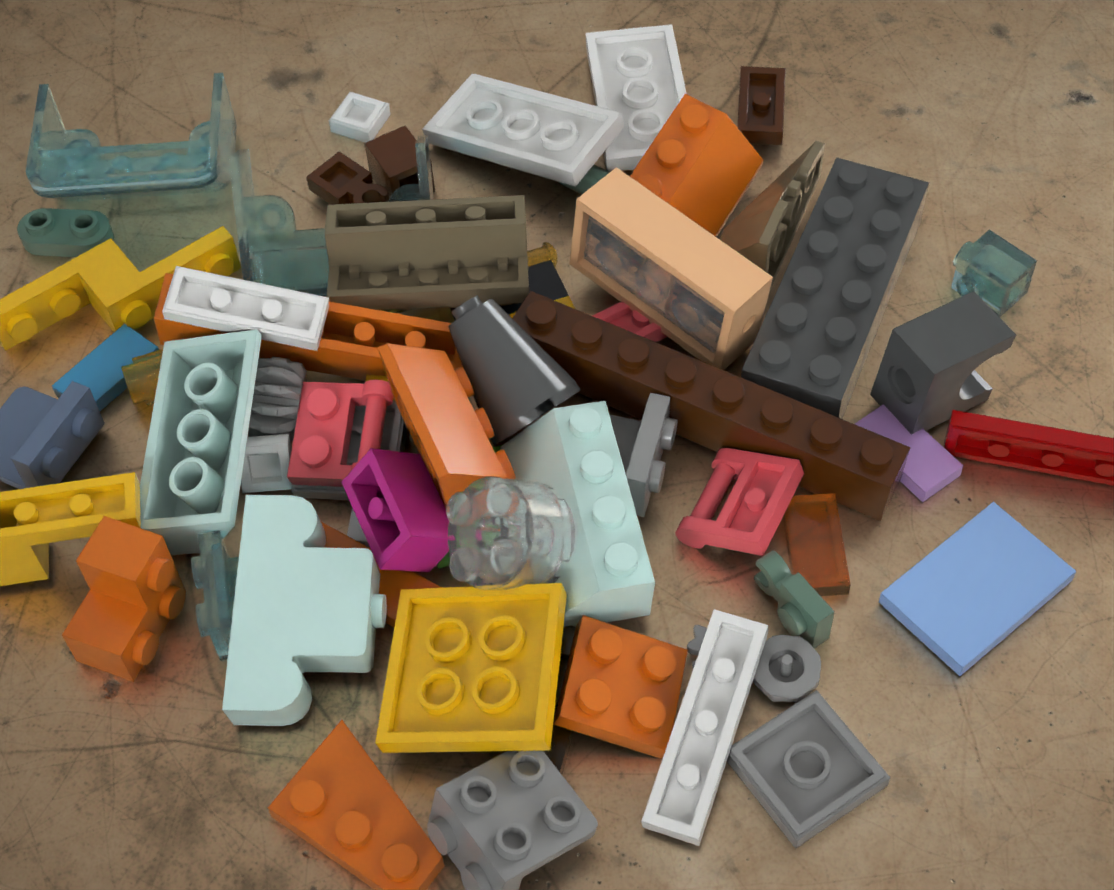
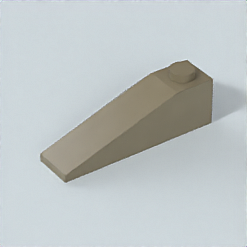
M815 141L725 227L720 237L722 242L773 277L771 288L820 179L825 143Z

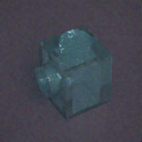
M988 230L974 243L971 241L965 243L957 252L953 260V266L956 269L951 288L961 296L975 291L1001 317L1028 292L1037 260L993 231Z

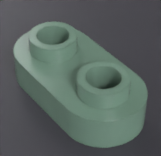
M36 209L26 214L17 226V232L25 250L38 256L77 257L110 238L114 241V234L108 218L103 213L94 210Z

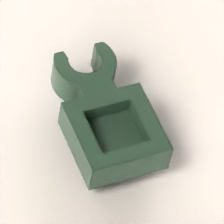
M772 550L758 559L756 566L761 571L754 575V580L766 594L773 596L778 602L777 613L784 628L792 636H800L808 641L813 648L828 640L835 611L799 572L795 575L791 574L788 565L776 551Z

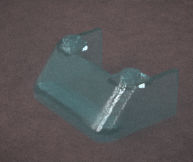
M428 135L418 136L415 143L419 183L400 186L391 194L388 202L434 200ZM239 149L228 157L243 280L327 297L329 261L325 241V228L296 230L293 209L285 199L276 195L254 196L249 149Z

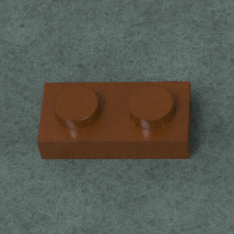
M741 66L737 127L750 144L782 145L786 68Z

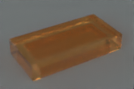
M835 493L793 496L783 516L791 574L795 575L799 572L820 596L849 595L851 584Z

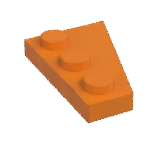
M342 719L267 807L272 818L374 890H427L445 866L442 855Z

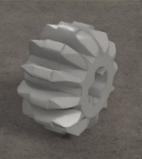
M280 357L258 359L248 429L249 437L289 434L290 442L293 441L303 382H307V371L303 363Z

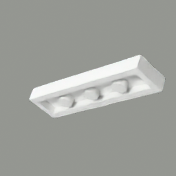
M713 610L641 820L643 828L697 846L700 845L768 636V625L719 610Z

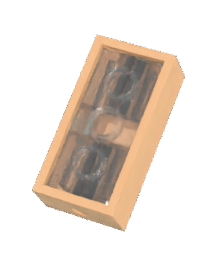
M617 167L576 200L569 263L571 266L617 300L630 306L632 311L636 310L648 318L650 324L654 322L660 326L662 333L702 362L725 370L754 343L760 329L773 280L771 275Z

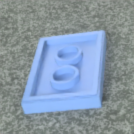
M993 501L882 591L879 603L958 676H961L1072 582L1076 570Z

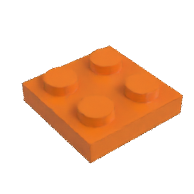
M583 615L576 625L553 725L662 759L674 726L688 649Z

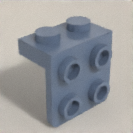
M72 381L58 399L25 386L17 388L0 408V481L18 489L61 482L105 424L89 387Z

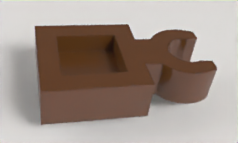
M340 151L306 177L309 190L330 205L390 202L386 188L379 184H373L372 173Z

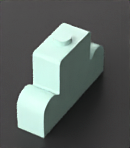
M246 495L222 705V711L233 725L285 726L294 724L305 716L312 702L311 688L303 676L304 672L366 673L371 671L374 665L376 628L385 627L387 601L385 594H379L380 571L373 553L367 548H324L326 544L325 530L313 505L303 497L293 495Z

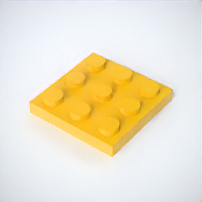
M562 583L401 589L375 744L382 753L550 751L567 593Z

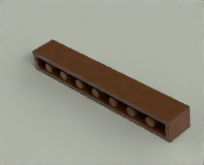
M530 291L512 318L576 381L581 389L578 393L596 401H606L608 406L641 420L650 393L669 396V418L677 420L676 435L716 452L721 448H731L798 459L804 472L798 487L881 521L900 483L911 448L533 291Z

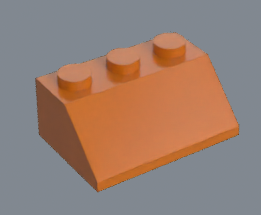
M684 94L630 177L717 237L761 169L764 160L726 113Z
M389 343L377 347L394 401L454 527L512 503L508 482L516 479L514 470L504 449L494 452L488 440L494 437L495 434L484 408L481 407L474 410L468 399L474 395V391L464 368L461 366L454 369L446 352L442 350Z

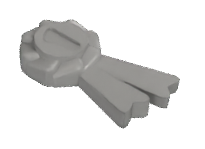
M694 625L693 634L695 638L687 645L688 653L698 656L707 630L706 627ZM774 635L765 642L753 682L771 701L799 702L819 685L821 672L820 655L802 637ZM696 660L692 662V669L694 668Z

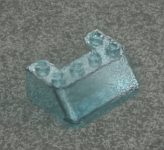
M214 73L210 121L196 126L190 133L189 141L102 147L98 136L90 130H65L49 84H39L26 164V175L32 190L41 197L72 202L210 193L225 188L231 182L234 174L237 124L224 74Z

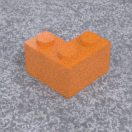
M104 516L76 559V563L90 590L64 630L62 637L77 662L134 682L143 665H148L155 657L159 647V638L170 619H175L180 614L185 603L186 590L162 535Z

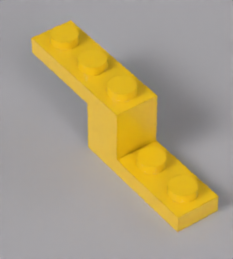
M221 226L141 272L138 271L112 238L2 297L0 299V345L7 351L65 317L71 316L90 303L113 332L123 324H126L127 327L133 330L140 328L154 318L165 273L174 274L176 266L223 276H229L241 269L233 236L224 226Z
M135 472L0 492V586L49 579V543L91 537L104 516L141 528L140 483Z

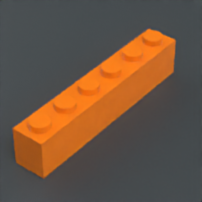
M165 273L154 315L160 345H164L165 341L228 333L165 320L162 310L173 274ZM329 302V309L318 351L261 340L259 358H288L290 361L303 363L308 371L365 381L367 375L386 376L377 347L387 343L442 350L446 352L454 369L462 366L448 327L451 323Z

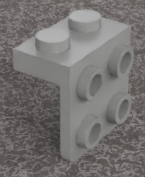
M650 393L642 421L610 415L636 514L641 517H645L651 492H660L665 472V462L661 461L664 449H672L676 435L677 420L669 418V396Z
M506 751L436 788L427 831L431 842L442 855L448 854L461 872V880L465 890H519L524 876L592 838L598 823L594 815L544 751Z

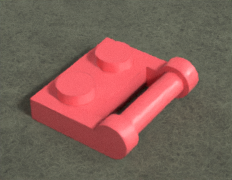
M368 380L364 384L303 382L287 478L292 485L343 487L341 482L371 448L381 449L387 406L393 403L389 382L383 380ZM366 406L358 461L352 465H347L355 407Z
M721 448L711 464L714 470L691 515L683 517L675 532L676 537L683 544L696 549L709 545L764 556L804 475L800 460L731 448ZM737 479L717 520H712L731 481Z

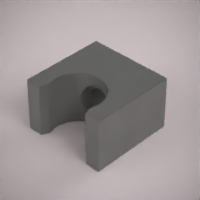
M972 291L892 330L870 395L880 406L884 404L911 435L922 428L927 431L949 420L952 410L965 412L989 399L992 388L975 369L984 361L1010 348L1016 334L975 291Z

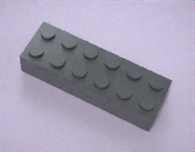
M836 157L745 361L741 378L843 419L921 223L929 182Z

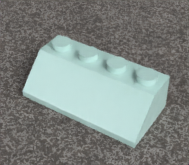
M257 329L164 342L140 482L141 529L162 535L171 555L212 552L235 526L262 334Z
M606 401L553 408L501 446V450L504 449L516 477V479L509 481L508 484L530 584L562 583L567 593L564 627L570 625L576 627L583 615L606 623L649 616L655 580Z

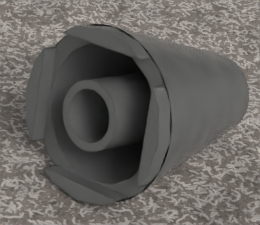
M477 295L452 311L456 320L448 327L462 366L472 385L478 409L484 408L492 425L495 436L490 439L494 445L516 433L581 390L576 381L492 298L482 303Z

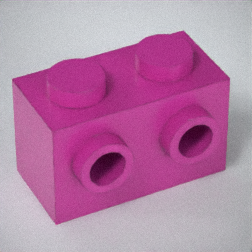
M371 448L341 482L381 570L430 572L461 540L420 454Z

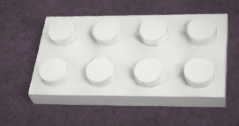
M672 24L585 33L595 104L598 107L621 112L624 128L604 151L606 170L609 172L616 167L621 171L634 170L684 94H687Z
M472 73L422 130L426 142L576 187L624 128L621 112Z

